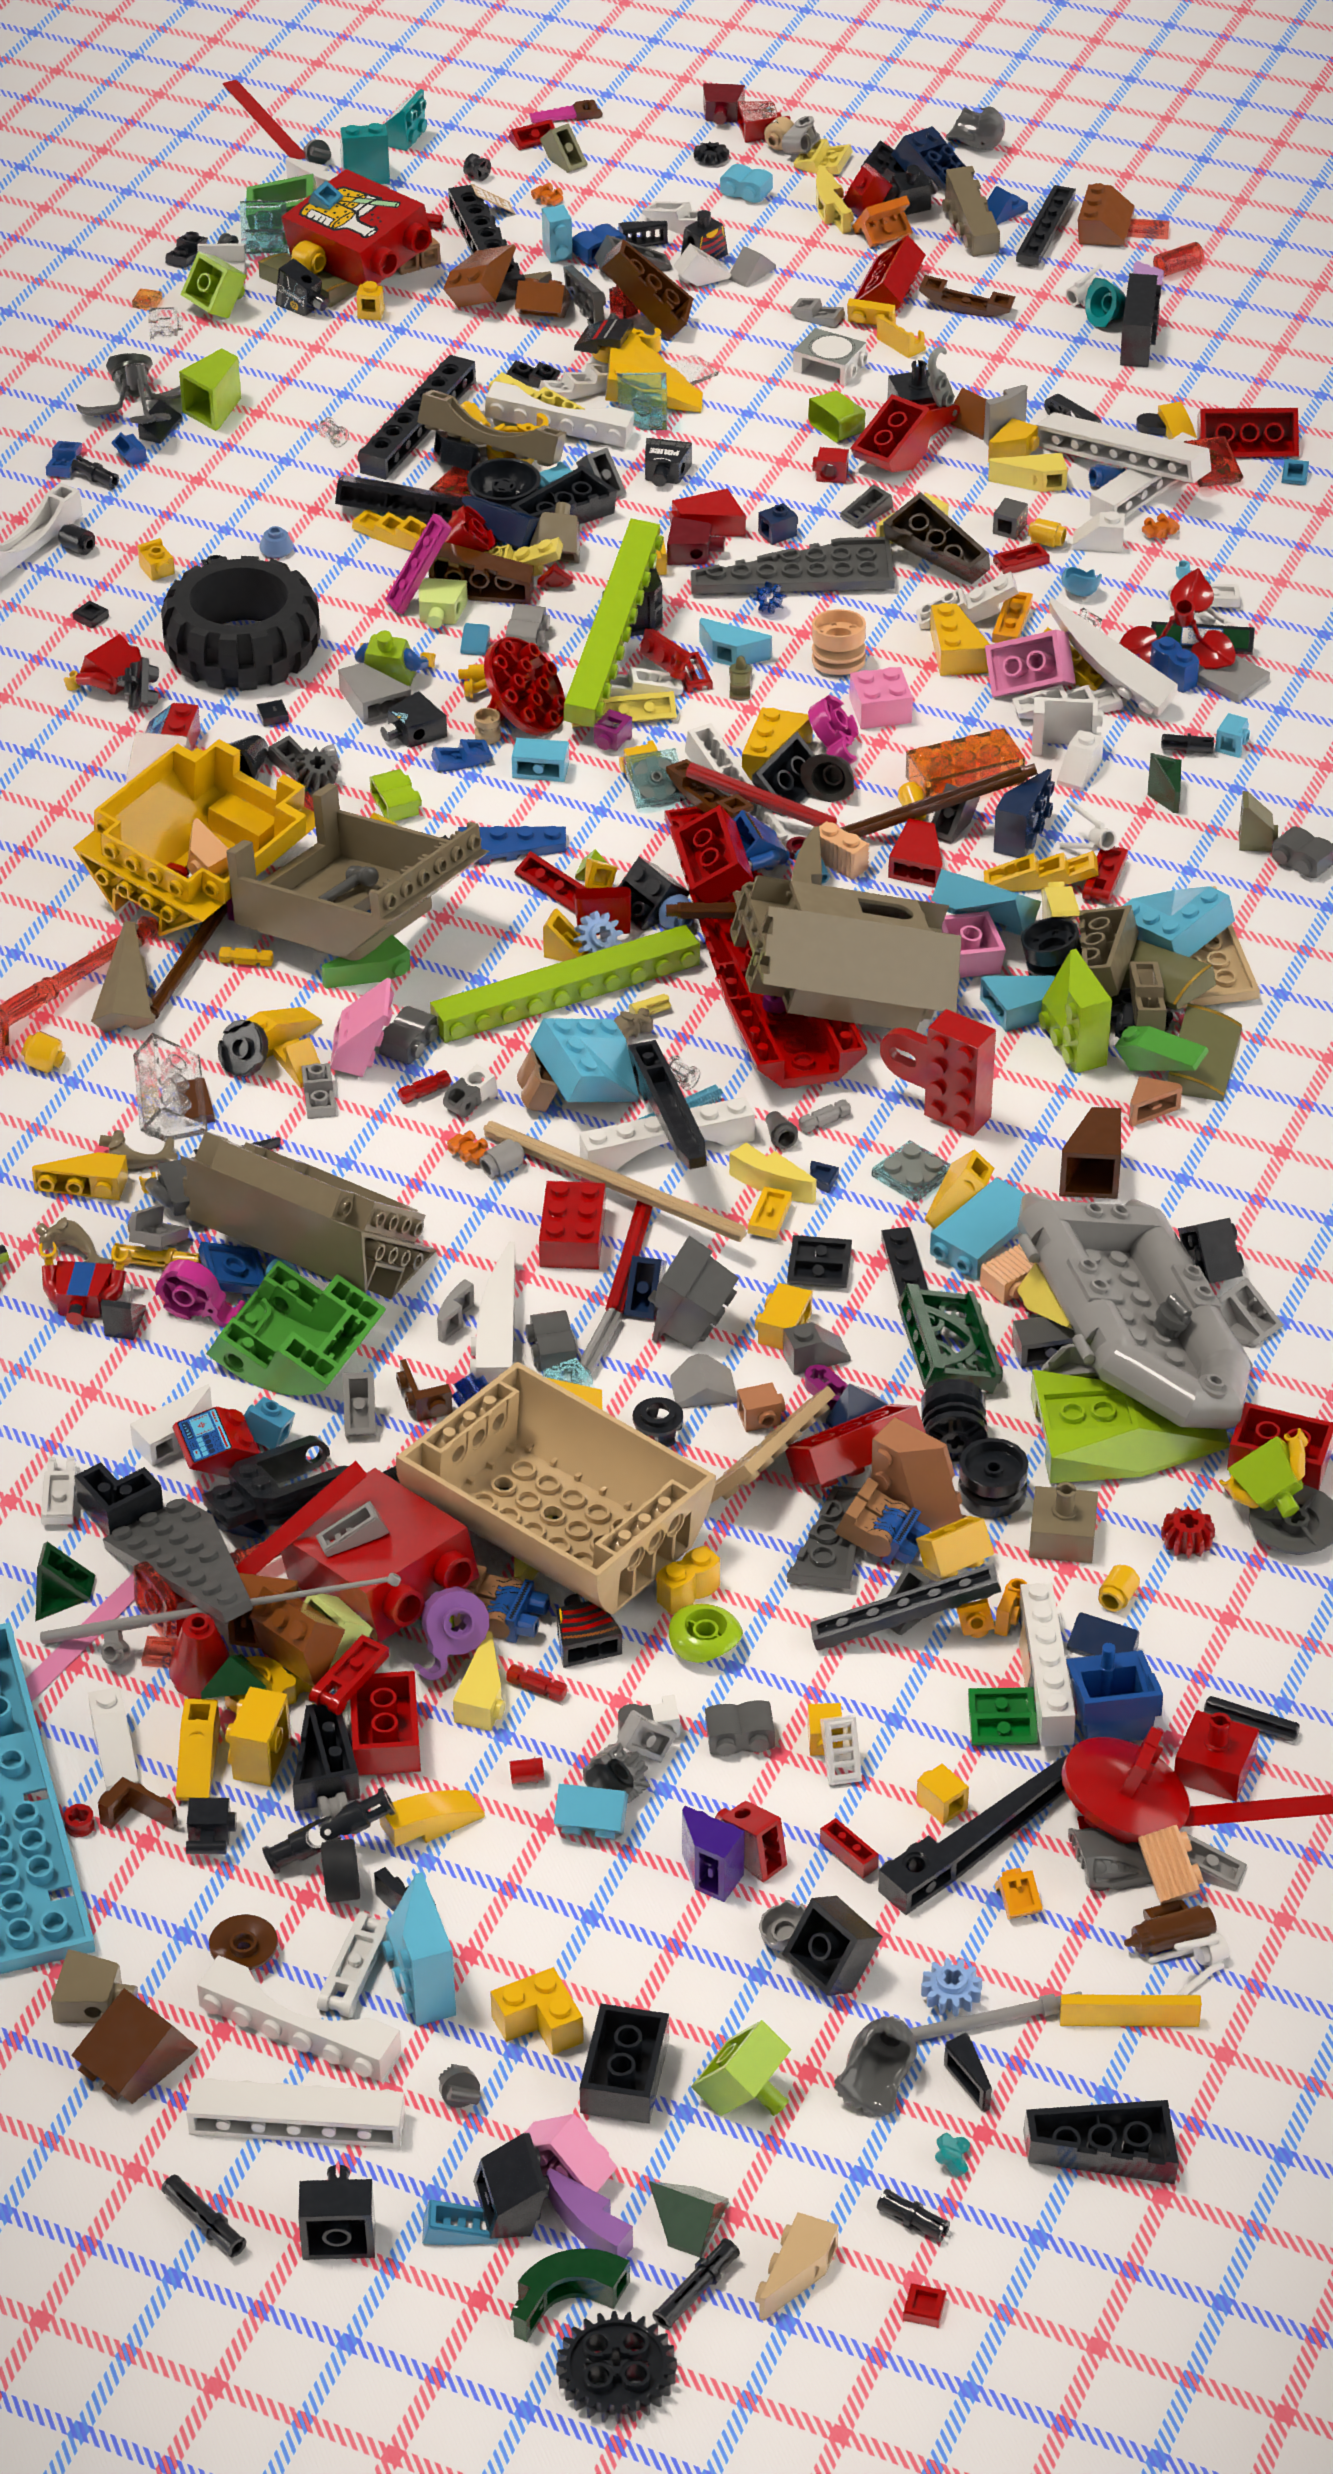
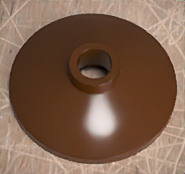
M250 1914L235 1915L223 1920L213 1929L209 1938V1950L214 1960L219 1955L246 1966L249 1970L266 1964L274 1956L278 1946L277 1933L272 1924L264 1918Z

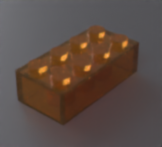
M1005 728L994 729L906 751L905 777L909 782H915L922 787L925 799L942 793L946 783L960 787L1020 765L1025 766L1026 758ZM1023 781V782H1020V783H1017V784H1014V785H1012V786L1020 785V784L1024 783V781Z

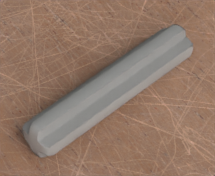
M609 1308L604 1313L576 1366L577 1373L585 1378L594 1372L622 1319L621 1312L616 1311L615 1308Z

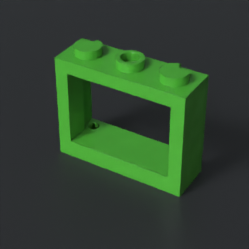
M314 174L246 187V218L251 235L284 229L281 216L317 189Z

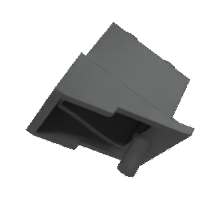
M690 1235L659 1282L657 1291L653 1290L648 1300L658 1308L652 1340L657 1343L663 1333L692 1349L698 1340L702 1342L706 1340L713 1329V1326L710 1324L712 1323L716 1326L724 1315L725 1307L722 1305L724 1304L728 1307L737 1294V1291L733 1288L739 1277L712 1258L711 1254L713 1251Z

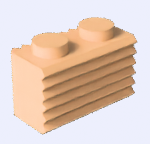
M826 821L819 826L821 857L825 866L833 868V871L837 870V873L846 875L850 879H855L868 869L869 843L859 839L856 834L848 833L838 828L835 823Z
M1020 1244L1015 1245L1013 1249L1010 1248L1004 1254L1001 1253L995 1259L992 1258L991 1261L982 1264L980 1285L989 1294L996 1297L998 1301L1000 1300L1001 1304L1012 1298L1018 1299L1020 1295L1017 1289L1035 1263L1028 1261Z
M1173 1825L1138 1838V1843L1160 1905L1200 1893L1198 1885L1204 1883L1198 1864L1191 1865L1187 1852L1192 1851V1846L1186 1831L1180 1833L1178 1826Z

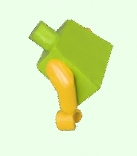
M1300 1428L1297 1429V1435L1292 1438L1288 1433L1284 1435L1287 1443L1276 1436L1227 1468L1231 1474L1230 1479L1226 1482L1220 1479L1219 1483L1239 1503L1253 1509L1261 1507L1265 1511H1270L1277 1507L1283 1518L1289 1517L1299 1510L1293 1495L1304 1487L1301 1479L1305 1475V1447L1308 1444V1439Z

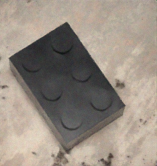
M600 2003L579 2087L580 2113L650 2124L670 2040L669 2013Z

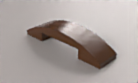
M928 275L924 276L919 287V291L934 303L958 313L988 317L1010 313L1016 296L995 291L992 292L990 298L948 289V280Z
M685 759L666 766V772L678 790L703 812L706 813L721 805L730 817L734 818L741 810L746 812L754 810V805L738 794L728 797L716 788L688 778L686 770L691 763L690 760Z

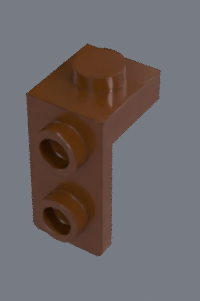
M400 1360V1372H396L399 1390H405L404 1400L408 1411L413 1410L417 1422L451 1414L453 1412L452 1392L449 1384L418 1390L407 1360Z
M124 1777L109 1791H105L98 1801L100 1824L110 1830L131 1808L172 1830L178 1825L176 1806L170 1799L164 1796L160 1797L147 1790L142 1784L134 1783Z

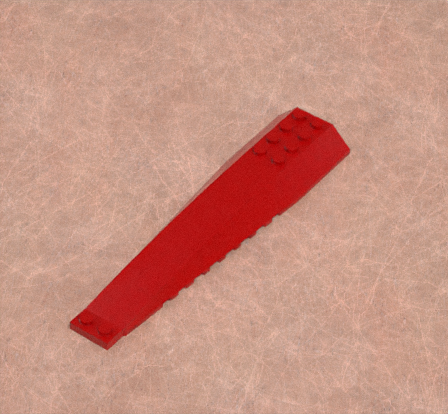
M696 806L664 810V820L670 831L692 902H702L691 890L673 831L703 815L705 812ZM757 870L752 871L754 881L756 876H763V874L758 873ZM733 893L717 902H735ZM698 919L725 1004L759 1072L783 1089L825 1084L827 1082L839 1081L867 1055L868 1049L855 1023L787 1013V1010L777 1014L766 1011L762 1006L763 994L749 992L745 974L753 953L749 941H747L745 948L734 946L730 934L733 919Z

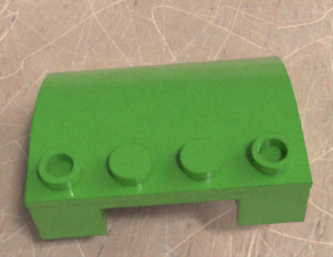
M278 1260L265 1276L258 1289L218 1335L206 1355L241 1379L271 1392L298 1396L316 1394L326 1390L384 1314L386 1308L338 1274H336L326 1289L322 1291Z

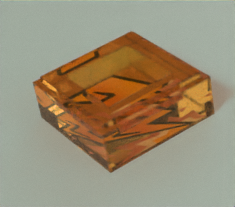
M140 288L132 300V308L155 311L163 299L162 292Z

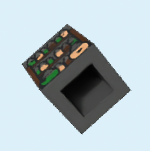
M1005 497L993 515V534L1016 540L1027 525L1028 503Z

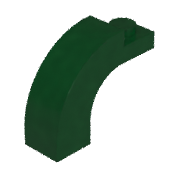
M579 2248L561 2251L538 2261L517 2282L518 2300L513 2306L510 2319L513 2320L514 2337L527 2342L547 2310L565 2299L586 2298L614 2309L630 2283V2260L603 2250Z

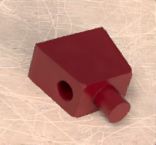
M703 83L705 120L714 121L719 125L725 122H736L737 102L745 101V85Z
M672 517L667 541V565L707 564L710 551L725 552L726 538L712 536V525L708 522Z

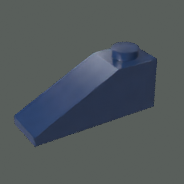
M463 496L462 502L466 506L475 509L486 521L484 525L489 530L491 529L493 535L499 541L510 544L515 551L524 546L530 547L539 518L476 496Z

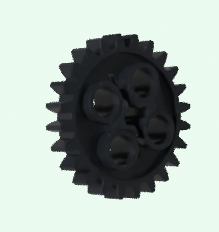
M612 2311L610 2320H605L601 2313H597V2323L593 2324L585 2318L583 2319L584 2330L573 2326L571 2328L572 2338H563V2349L558 2350V2362L556 2363L559 2389H564L566 2401L574 2399V2409L576 2411L585 2406L587 2407V2418L590 2419L596 2412L601 2413V2421L603 2423L607 2421L609 2415H615L617 2424H621L623 2415L628 2414L634 2422L636 2421V2411L641 2410L645 2415L649 2416L650 2404L661 2407L662 2396L670 2397L671 2384L676 2383L677 2371L674 2345H668L667 2333L658 2335L657 2323L647 2328L645 2316L634 2322L632 2321L631 2312H627L624 2319H619L617 2312ZM631 2381H641V2382H640V2383H632ZM601 2382L604 2384L596 2385L594 2383Z

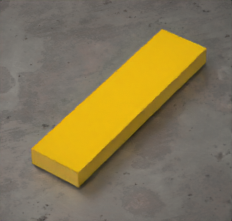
M1062 1994L1059 2022L1060 2026L1199 2027L1202 2007L1201 1995Z

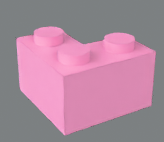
M575 2114L535 2121L525 2131V2133H530L534 2147L539 2149L540 2168L543 2175H546L548 2169L552 2168L589 2189L598 2192L617 2168L616 2164L609 2157L607 2149L595 2140L588 2131L586 2123Z

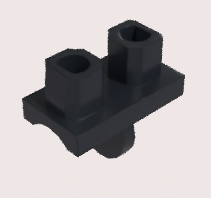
M142 657L140 661L130 663V668H125V675L117 678V684L124 687V694L129 695L128 709L136 710L142 706L152 707L158 703L157 691L148 689V685L158 680L159 668L150 665L149 658Z

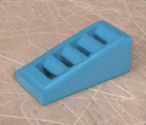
M429 2199L423 2216V2244H497L499 2238L490 2239L487 2227L486 2230H480V2221H485L481 2207ZM466 2221H472L471 2228L466 2227ZM451 2222H457V2226L451 2225Z

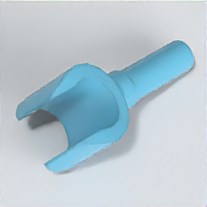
M1186 560L1179 561V566L1175 567L1176 576L1179 580L1192 571L1190 562ZM1204 575L1205 579H1206V580L1208 581V583H1209L1210 580H1211V577H1208V576H1205V575Z

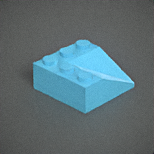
M941 869L931 899L933 902L949 905L947 912L951 914L989 911L995 926L997 922L1006 925L1005 931L1021 935L1022 931L1035 922L1042 902Z
M1211 886L1177 889L1136 897L1123 905H1132L1139 931L1137 940L1187 957H1191L1235 921L1230 896Z
M543 1018L530 1045L567 1102H637L639 1100L626 1038L613 1019Z
M423 1872L417 1873L386 1925L387 1941L382 1942V1950L386 1962L392 1961L394 1965L391 1968L395 1987H402L404 1993L401 1994L404 2011L406 2014L411 2013L416 2026L456 2016L453 1950Z

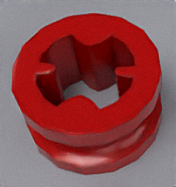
M74 1804L65 1810L63 1816L64 1826L70 1836L84 1837L92 1833L95 1827L92 1808L85 1804Z

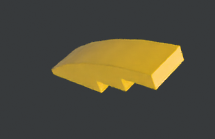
M364 510L353 520L352 529L375 540L412 551L427 524L412 516L402 520L389 512L382 517L371 510Z
M1094 851L1071 859H1067L1064 852L1039 861L1035 854L1032 853L983 871L985 883L1012 892L1039 890L1048 887V882H1065V885L1099 876L1098 862Z

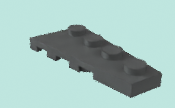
M573 265L564 266L565 286L570 292L573 302L578 304L582 316L587 315L589 318L587 319L588 325L605 320L603 306L606 305V298L604 292Z
M833 1486L819 1512V1519L810 1529L804 1547L800 1548L794 1566H791L787 1573V1583L851 1588L857 1545L834 1532L861 1488Z

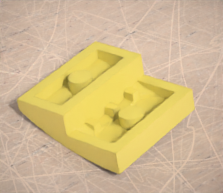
M820 139L808 153H799L793 165L800 170L816 174L819 167L824 166L830 174H840L853 153L851 144L830 146L828 139Z

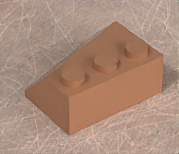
M894 1417L872 1440L871 1479L879 1483L876 1490L892 1500L905 1503L910 1510L914 1507L921 1511L917 1521L931 1528L930 1532L967 1517L961 1514L959 1505L963 1502L960 1492L955 1491L952 1478L955 1476L947 1445Z

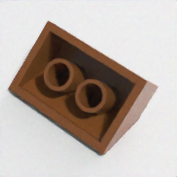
M1102 183L1088 184L1077 220L1079 244L1125 245L1135 205L1112 185H1104Z
M263 1586L258 1597L287 1592ZM299 1598L254 1606L250 1615L262 1652L279 1662L283 1667L312 1687L328 1672L345 1633V1629Z

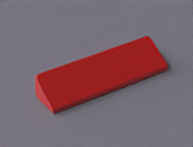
M531 851L514 871L516 875L574 913H576L574 896L576 898V889L587 888Z

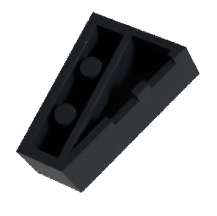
M316 1704L306 1705L300 1750L297 1755L296 1774L292 1785L295 1811L318 1807L317 1797L325 1796L332 1798L340 1792H345L347 1801L360 1799L358 1769L343 1714L336 1715L328 1711V1707L323 1704L321 1706Z

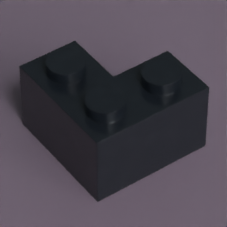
M1230 1217L1178 1228L1181 1244L1184 1245L1190 1256H1194L1195 1265L1200 1267L1209 1284L1243 1276L1244 1261L1241 1253L1237 1251L1235 1242L1238 1238L1237 1229L1234 1223H1231Z
M102 1462L74 1475L77 1502L108 1536L116 1528L128 1526L138 1521L142 1515L164 1508L161 1484L145 1467L119 1480L111 1474Z

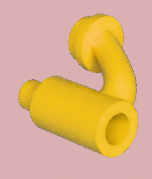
M484 664L468 665V669H458V679H469V681H464L465 697L473 699L474 693L488 689L484 675Z

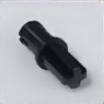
M1187 733V735L1162 734L1160 745L1162 749L1186 751V754H1189V752L1213 754L1214 737L1192 736L1191 733Z

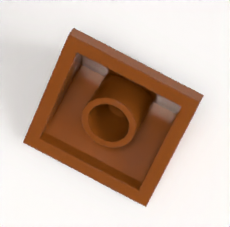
M962 387L954 401V404L959 405L960 413L957 419L949 424L984 440L985 405L988 399Z

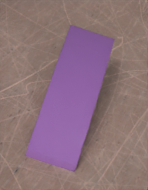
M549 2168L546 2172V2177L549 2181L548 2197L567 2228L586 2247L607 2251L626 2258L633 2249V2226L611 2215L610 2199Z

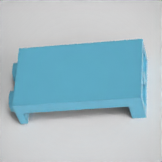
M996 1177L931 1232L930 1254L974 1280L978 1279L981 1274L982 1263L1020 1232L1017 1223L1021 1199L1026 1193Z

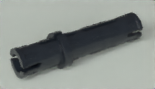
M171 2175L164 2181L161 2187L162 2193L166 2194L201 2228V2233L206 2239L214 2240L232 2258L238 2256L244 2250L247 2241L228 2224V2218L221 2212L216 2213L179 2175Z
M723 2238L720 2244L706 2258H700L695 2264V2270L658 2309L653 2311L652 2316L655 2322L663 2329L669 2330L710 2285H716L719 2282L721 2273L734 2259L738 2258L740 2254L739 2248L731 2240Z

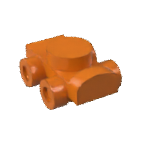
M546 183L543 186L540 185L531 190L532 198L534 200L539 198L543 205L555 206L563 201L562 189L558 187L553 190L551 183Z
M1161 513L1157 516L1158 522L1156 523L1151 517L1146 518L1142 532L1149 539L1153 537L1162 539L1167 537L1168 533L1171 535L1175 534L1180 529V525L1173 518L1168 519L1164 513Z
M468 1130L464 1135L459 1133L448 1140L447 1149L453 1155L458 1152L460 1158L465 1163L472 1161L474 1164L480 1165L479 1159L487 1151L488 1143L483 1138L476 1141V1143L473 1142L476 1140V1136L471 1130Z

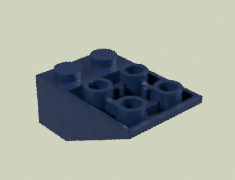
M933 126L903 136L891 153L904 171L907 170L909 165H917L924 171L926 176L931 177L935 184L943 189L946 187V169L966 167Z
M1047 769L1004 793L995 810L993 852L1021 858L1027 855L1029 849H1034L1037 834H1042L1045 819L1050 818L1053 812V803L1050 802V797L1055 787V782L1051 781L1052 769Z

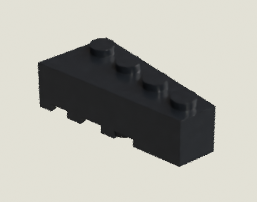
M580 466L511 505V509L540 519L543 512L555 513L556 503L565 502L571 505L570 515L577 516L580 525L614 514L617 490L584 466Z
M1168 2100L1026 2109L1023 2135L1027 2162L1175 2184L1179 2161Z

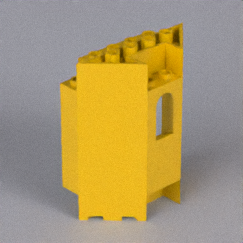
M218 739L204 751L199 748L190 751L177 743L94 810V831L76 844L73 849L113 910L116 912L128 901H132L144 910L153 913L159 917L158 937L203 922L232 898L229 871L218 877L210 871L200 868L187 879L166 867L167 864L172 862L187 868L193 820L198 818L228 849L242 840L253 842L257 877L316 827L313 811L304 807V785L283 774L277 779L276 791L240 771V750Z

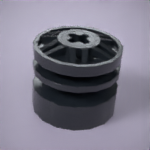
M1050 917L1039 920L1029 925L1023 931L1020 938L1029 976L1056 977L1070 950L1077 949L1082 956L1077 924L1070 919Z
M946 1379L934 1383L925 1390L921 1397V1418L925 1432L947 1445L951 1462H960L961 1453L968 1445L977 1440L988 1438L985 1396L982 1390L974 1383L962 1379Z

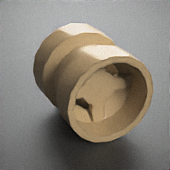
M493 708L477 710L474 714V724L476 726L474 731L475 739L486 740L488 745L498 742L501 738V729L499 727L500 713Z

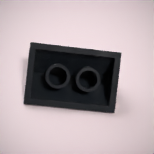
M796 731L752 775V783L758 788L800 803L809 794L801 781V765L815 754ZM771 810L775 814L786 817V815Z

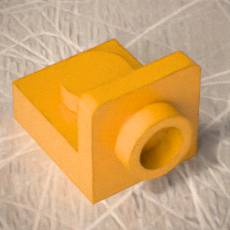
M1014 1868L1001 1873L1002 1877H999L994 1886L996 1891L1001 1892L1008 1919L1040 1913L1043 1910L1033 1870L1022 1872L1021 1868Z

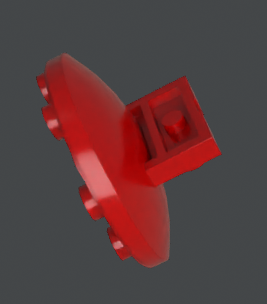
M505 637L492 644L487 650L484 659L485 680L492 696L487 708L496 709L500 713V722L507 718L518 729L531 735L543 736L557 729L564 719V702L566 699L557 675L556 665L552 661H548L540 652L538 646L532 642L528 643L515 637Z
M1151 1726L1141 1746L1117 1738L1095 1737L1079 1742L1070 1750L1062 1766V1784L1069 1799L1084 1816V1821L1089 1826L1100 1828L1125 1844L1131 1842L1138 1843L1139 1837L1173 1825H1177L1180 1832L1189 1816L1190 1802L1180 1778L1159 1758L1164 1748L1159 1745L1164 1732Z

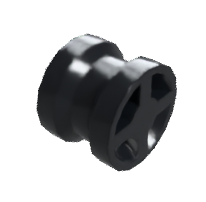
M471 153L465 159L463 165L464 174L474 176L477 180L483 181L491 172V162L487 158H480L479 155Z

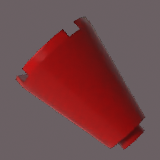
M462 506L448 522L452 529L445 542L485 552L495 545V538L491 529L488 532L483 526L486 521L475 509L470 506L465 508Z
M195 1613L189 1615L183 1621L169 1664V1676L175 1689L189 1698L201 1699V1691L230 1656L214 1620L209 1615Z

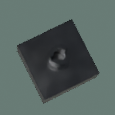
M915 360L911 363L912 372L888 375L887 399L893 394L920 405L935 403L928 386L930 374L926 370L927 363L923 360H918L917 367Z
M837 1895L811 1898L782 1955L827 1996L853 1993L883 1936Z
M332 2165L327 2169V2180L299 2181L298 2220L302 2260L375 2258L376 2219L372 2179H349L350 2169L344 2165H340V2174L337 2178L336 2165Z

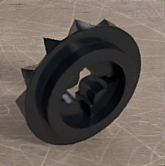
M702 142L700 145L695 146L693 157L696 161L705 165H718L728 160L729 149L726 148L725 144H719V142Z

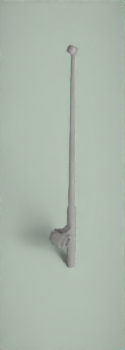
M390 1573L388 1577L252 1598L250 1601L252 1606L385 1582L396 1587L401 1582V1578L395 1573ZM196 1607L152 1615L142 1614L40 1632V1641L42 1644H49L103 1634L105 1642L101 1649L103 1660L109 1665H120L125 1663L130 1656V1648L126 1641L123 1640L122 1631L185 1619L195 1613H209ZM116 1650H123L122 1653H116Z

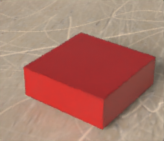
M911 2283L903 2311V2320L939 2328L947 2290Z

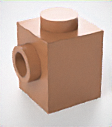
M773 1382L737 1389V1413L745 1432L781 1425V1412H784L786 1409L782 1393L777 1394Z

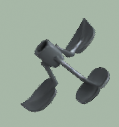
M144 363L125 365L126 378L122 379L123 385L117 404L84 407L76 403L78 411L87 416L114 413L122 408L126 388L130 386V390H139L144 416L132 417L130 422L148 424L154 421L170 420L171 416L166 413L150 415L146 400L181 398L180 386L166 392L152 393L147 382V376L145 375ZM143 389H146L148 395H144Z

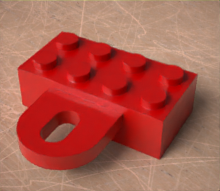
M945 1009L928 1027L927 1036L908 1028L898 1027L892 1029L881 1040L880 1055L887 1068L897 1077L925 1089V1116L971 1136H974L991 1118L996 1029ZM897 1049H900L911 1054L912 1056H914L916 1061L901 1055L897 1051Z

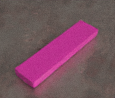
M433 513L385 598L397 613L404 615L452 529L440 515Z

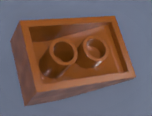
M512 244L476 251L450 271L443 290L458 308L496 301L516 246Z

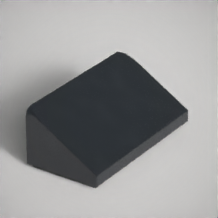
M159 399L148 411L149 414L166 413L171 416V419L162 422L154 421L148 424H138L139 439L161 444L183 419V415Z

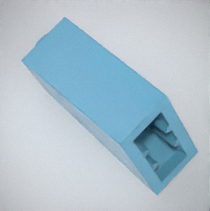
M1055 976L981 977L980 1000L1005 1032L1039 1022L1038 1015L1041 1012L1042 999Z

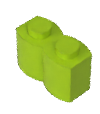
M396 769L369 776L370 793L385 818L397 821L419 815V806H422L420 793L412 788L409 775H405L401 769Z

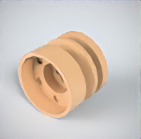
M834 609L821 612L813 618L812 664L817 670L830 675H847L857 672L864 667L866 662V645L864 643L866 639V621L864 617L851 610Z

